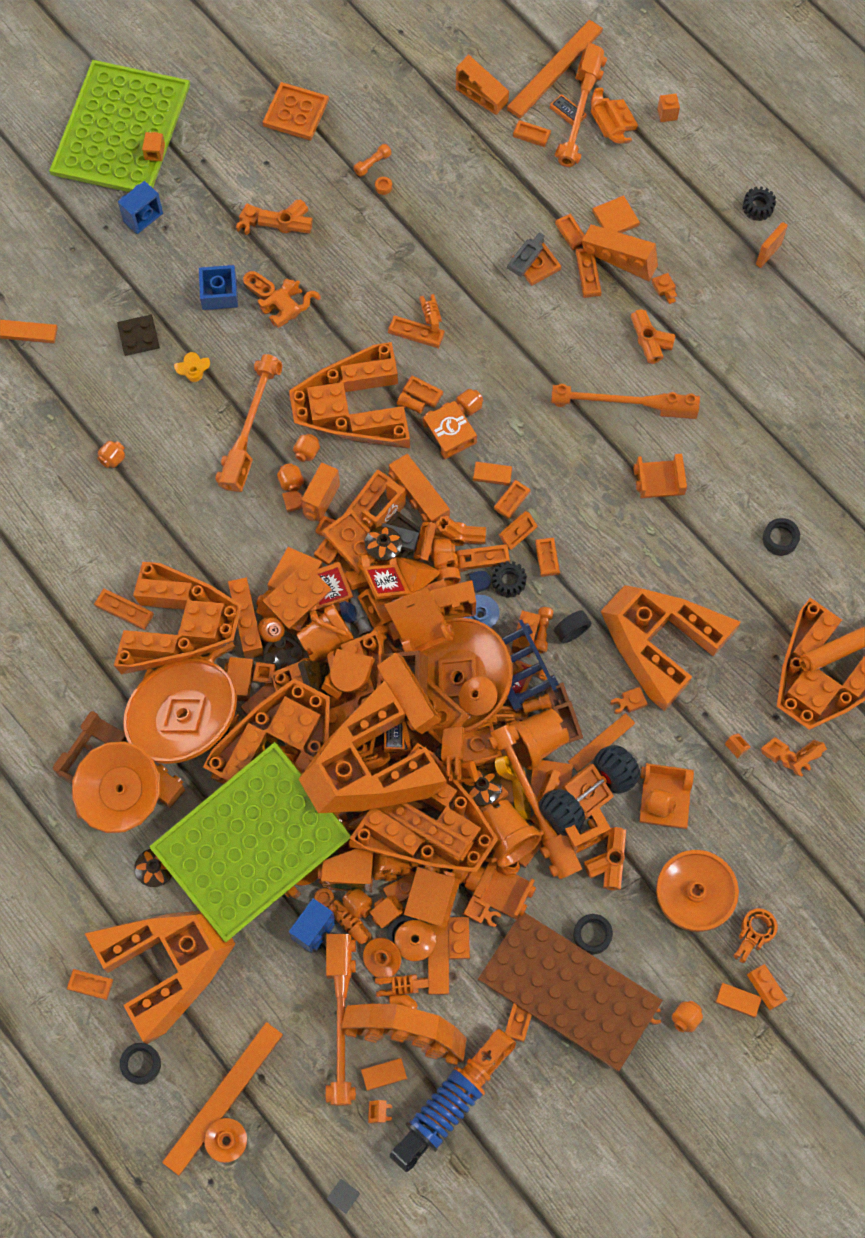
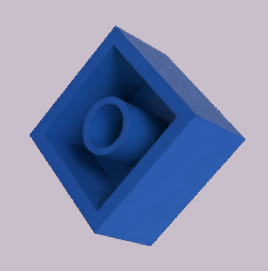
M145 181L136 185L132 191L122 196L118 201L123 222L136 234L140 233L163 214L159 194Z
M235 265L199 268L202 309L238 307Z
M313 898L289 930L291 939L310 953L314 949L317 951L324 941L322 940L326 932L329 934L336 925L334 923V913Z

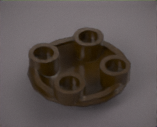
M283 636L279 641L273 643L268 642L263 651L264 662L275 664V671L299 662L302 655L299 645L287 636Z

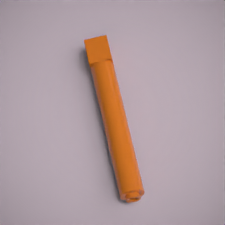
M865 626L801 655V668L811 673L865 648Z

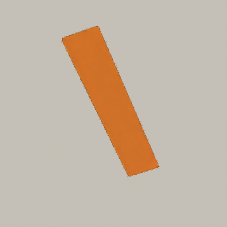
M625 713L568 762L573 764V768L579 772L595 758L601 749L611 745L630 729L635 722Z

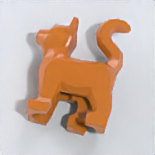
M284 279L282 287L274 291L266 300L259 299L258 305L264 314H268L274 309L279 311L277 315H271L269 319L274 326L280 328L288 323L289 320L295 319L301 312L305 311L310 306L311 297L319 301L321 295L316 291H309L303 297V304L298 305L290 297L302 293V290L298 287L300 281L295 282L294 280Z

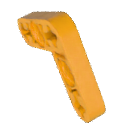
M508 756L496 758L495 767L497 773L503 778L512 781L515 809L525 820H530V803Z

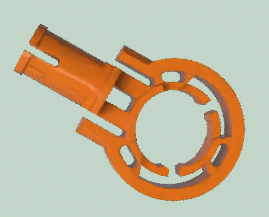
M757 908L745 915L741 923L742 931L739 938L742 939L746 932L747 935L736 953H734V958L737 960L741 956L739 962L745 963L757 943L758 945L755 949L760 950L762 945L769 943L775 937L778 924L773 914L765 909ZM754 914H757V915L751 917L750 920L748 919L749 916L754 915ZM754 918L761 919L767 924L769 929L766 934H759L753 929L751 921Z

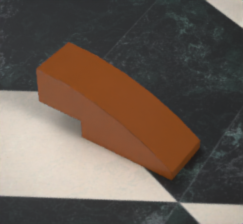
M560 682L556 686L558 690L556 693H554L552 687L544 690V694H549L552 709L563 720L560 723L562 729L567 728L568 743L582 739L583 735L564 683Z

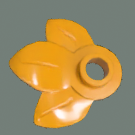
M189 352L184 356V362L174 364L175 371L179 375L186 376L191 382H197L202 379L203 371L210 367V359H200L197 353Z

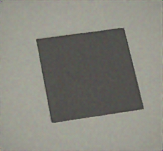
M340 1179L327 1200L347 1214L360 1193Z

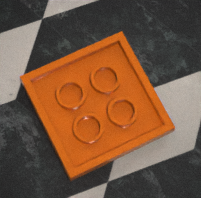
M281 82L262 122L263 127L311 141L328 104L329 96Z

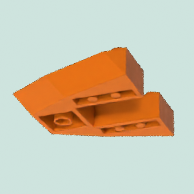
M392 342L375 344L323 368L290 389L289 394L294 423L352 441L410 449V436L404 406L349 414L345 392L398 384V372Z
M142 562L133 594L134 598L140 606L183 609L184 614L178 635L123 630L114 666L123 675L162 667L219 650L234 640L242 605L210 584L161 563Z
M624 585L600 611L618 651L649 699L663 711L689 685L692 676L650 642L652 638L670 621L714 657L741 624L738 620L685 599Z
M809 598L799 611L782 666L777 707L809 730L847 713L865 701V656L843 685L819 669L808 673L801 668V655L825 645L842 621L841 618L812 598Z
M378 631L371 632L341 645L344 651L370 656L375 660L366 685L355 691L356 699L329 709V737L382 683L378 675L380 671L377 665L382 662V654H384V636ZM299 662L271 673L275 691L294 678L303 683L298 666ZM376 737L356 748L361 758L373 754Z
M294 678L258 704L211 750L203 768L226 780H230L259 755L266 739L271 734L301 750L294 765L302 774L329 738L330 697Z
M385 680L328 738L300 776L299 781L318 813L366 811L427 799L446 789L447 780L426 747L373 776L357 752L356 748L405 722V712Z
M417 743L408 756L425 747ZM428 750L447 783L446 789L430 798L422 799V801L441 812L437 819L438 822L473 842L464 860H460L426 838H422L377 808L369 810L349 840V847L402 861L432 867L477 872L498 838L475 801L454 776L453 781H449L447 768L433 752Z
M201 911L169 913L85 933L103 969L107 973L160 942L163 943L178 970V973L123 1005L142 1041L146 1044L161 1037L171 1028L209 985L235 946L232 938L225 943Z
M398 1004L347 1005L341 1026V1030L345 1031L344 1035L356 1038L357 1035L365 1037V1041L377 1043L378 1040L381 1041L386 1035H389L393 1041L402 1043L404 1040L412 1041L413 1046L422 1048L421 1052L426 1053L425 1057L435 1060L440 1057L445 1058L446 1063L458 1065V1062L462 1063L464 1061L467 1038L453 1024L439 1015Z

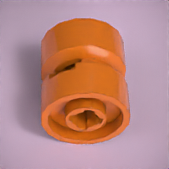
M447 552L438 554L433 558L434 568L440 572L436 577V581L444 579L447 586L458 584L461 581L460 570L457 568L459 566L457 554Z
M480 866L477 872L453 869L452 873L455 874V878L460 879L459 885L464 883L468 890L475 892L486 868Z

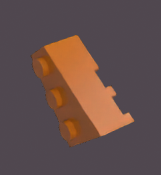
M469 54L456 67L457 91L495 115L508 103L509 90Z

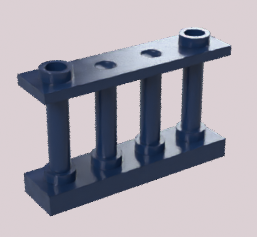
M522 619L519 620L522 628L503 637L502 640L505 644H508L526 635L530 645L512 654V663L533 652L539 663L513 675L508 698L516 712L523 709L521 704L524 703V700L550 687L556 693L558 692L556 686L559 685L555 675L550 676L530 636L533 633L528 623L524 624ZM543 669L548 680L522 693H515L513 686H515L516 682Z

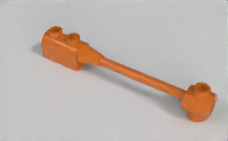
M590 42L582 51L575 79L582 81L581 97L569 141L559 144L555 152L558 162L565 167H572L575 163L578 164L582 154L578 153L579 147L575 144L588 94L597 80H601L604 71L600 70V68L604 67L607 61V57L604 56V50Z
M264 354L260 361H255L254 369L260 376V380L243 430L232 449L229 450L228 456L224 455L222 457L221 464L224 466L222 472H217L216 482L225 490L243 491L253 461L246 452L248 435L267 379H273L275 375H280L283 369L282 362L273 355Z
M565 384L552 386L551 403H554L557 407H564L566 404L570 405V399L642 404L643 406L660 410V416L697 419L699 412L700 396H695L692 393L682 395L670 392L634 397L571 392V386H566Z
M507 724L490 732L491 737L488 738L492 749L497 747L498 751L505 750L536 815L539 830L544 832L541 836L543 847L540 848L544 859L549 857L552 865L548 866L550 873L553 877L558 876L559 879H562L582 870L568 837L561 834L558 835L539 809V803L511 746L519 739L516 728L513 724L510 726Z
M326 934L327 979H334L335 995L337 998V1082L326 1085V1103H330L333 1106L351 1105V1100H356V1087H351V1082H345V1031L341 1030L345 1014V998L347 997L352 973H356V960H352V952H356V940H352V936L349 934Z

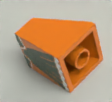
M356 848L324 860L323 867H319L318 870L319 884H322L323 888L329 890L349 891L351 889H361L364 892L372 893L374 853Z

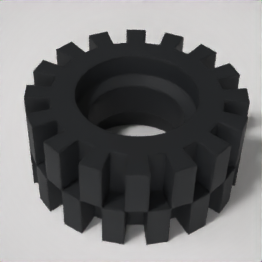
M760 186V189L757 187L749 189V192L745 195L742 207L744 213H748V218L752 216V220L758 218V221H762V218L766 220L772 215L776 205V196H773L772 191L768 192V188L763 190L762 186ZM753 201H763L766 206L757 207L753 204Z
M506 561V564L501 562L500 566H496L495 571H493L492 586L495 588L496 593L500 592L502 597L504 594L506 598H509L510 595L516 597V594L520 595L522 590L524 591L527 580L525 569H521L520 564L515 565V561H512V564H509V561ZM510 573L516 577L517 581L513 585H506L503 583L502 577Z

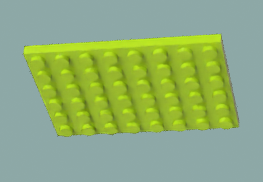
M92 60L50 167V175L126 192L132 191L136 185L141 184L143 181L153 188L187 96L190 80ZM145 132L163 133L165 148L162 161L145 160L142 150Z
M276 742L149 846L225 943L350 840L352 836L334 813L317 812L299 781L302 775L301 772Z

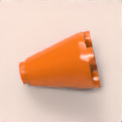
M374 853L372 868L374 880L385 878V881L397 880L399 875L409 876L413 874L410 862Z

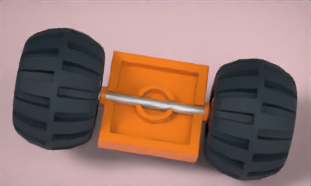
M618 745L607 746L597 753L592 764L586 766L561 786L563 790H552L546 793L539 801V809L558 835L567 836L565 828L572 827L573 825L576 826L579 832L585 819L591 816V812L601 808L614 797L612 793H624L636 785L640 776L639 765L632 754L625 748Z

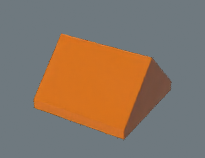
M396 557L397 565L411 593L425 587L440 574L439 570L419 560Z

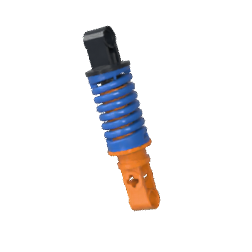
M497 1029L472 1059L469 1058L466 1061L467 1065L463 1069L456 1066L447 1077V1081L442 1083V1087L437 1088V1093L432 1094L431 1099L426 1101V1106L421 1107V1113H416L414 1119L405 1124L410 1132L391 1151L390 1159L405 1172H408L416 1165L428 1148L436 1152L443 1142L438 1133L443 1138H447L448 1133L445 1129L449 1132L454 1130L450 1123L458 1125L459 1120L456 1116L460 1119L464 1118L461 1110L465 1113L470 1111L466 1104L474 1106L475 1101L485 1095L482 1088L483 1084L491 1080L490 1075L511 1054L516 1046V1042L501 1029Z

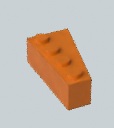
M592 224L582 239L583 249L586 253L594 254L595 257L646 281H650L658 266L656 243Z
M472 580L430 591L445 620L476 616V597Z

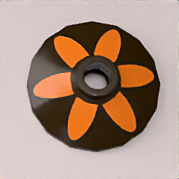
M386 526L377 527L367 534L365 549L372 558L388 561L400 553L402 538L392 528Z
M478 768L479 779L476 782H462V787L475 801L477 806H486L494 803L499 798L502 792V783L494 771ZM484 782L485 786H479L478 783Z
M151 849L145 850L138 856L134 871L137 879L143 885L159 887L165 885L171 879L172 875ZM152 863H157L155 869L150 868Z

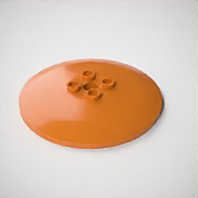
M451 618L445 621L453 627L455 633L453 640L423 653L428 657V678L460 707L459 693L461 687L467 680L473 677L481 676L491 680L496 686L498 694L496 704L490 712L481 716L470 715L461 727H464L465 733L484 725L501 709L511 688L513 666L511 655L505 642L492 628L474 619ZM458 673H462V680L460 682H455V675ZM478 691L473 694L474 698L478 696Z
M193 658L164 665L148 675L132 693L127 703L123 720L126 738L130 744L141 747L156 763L173 764L193 759L214 746L229 728L237 706L235 686L229 675L220 666L207 660ZM184 712H187V715L185 717L179 718L180 715H182Z

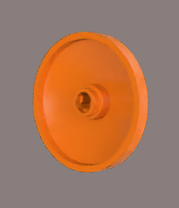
M688 850L675 855L664 865L657 880L656 894L661 910L672 923L688 931L705 932L721 926L729 919L738 902L739 888L734 872L722 858L704 850Z

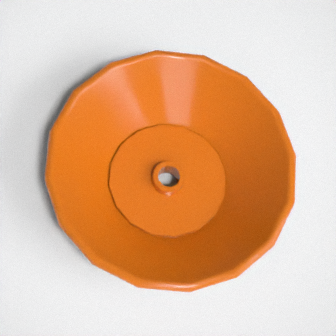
M125 741L108 742L91 750L79 763L72 780V799L79 816L90 827L105 833L126 832L141 825L154 811L160 795V775L154 760L141 747ZM122 785L123 790L119 792L118 787Z

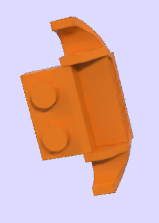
M602 87L595 88L591 99L592 109L590 112L604 137H609L613 142L619 144L630 143L632 141L631 137L625 138L623 134L625 131L636 130L638 124L624 99L609 100V98H603L604 89Z

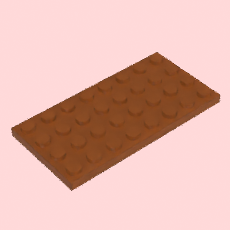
M525 912L523 916L519 915L478 978V981L510 1002L515 1003L527 1013L529 1012L533 1017L617 1072L623 1067L663 1001Z

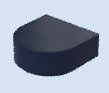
M477 571L469 574L470 581H473L475 593L489 588L491 577L487 572Z
M347 601L341 602L339 605L344 621L347 623L356 621V607Z

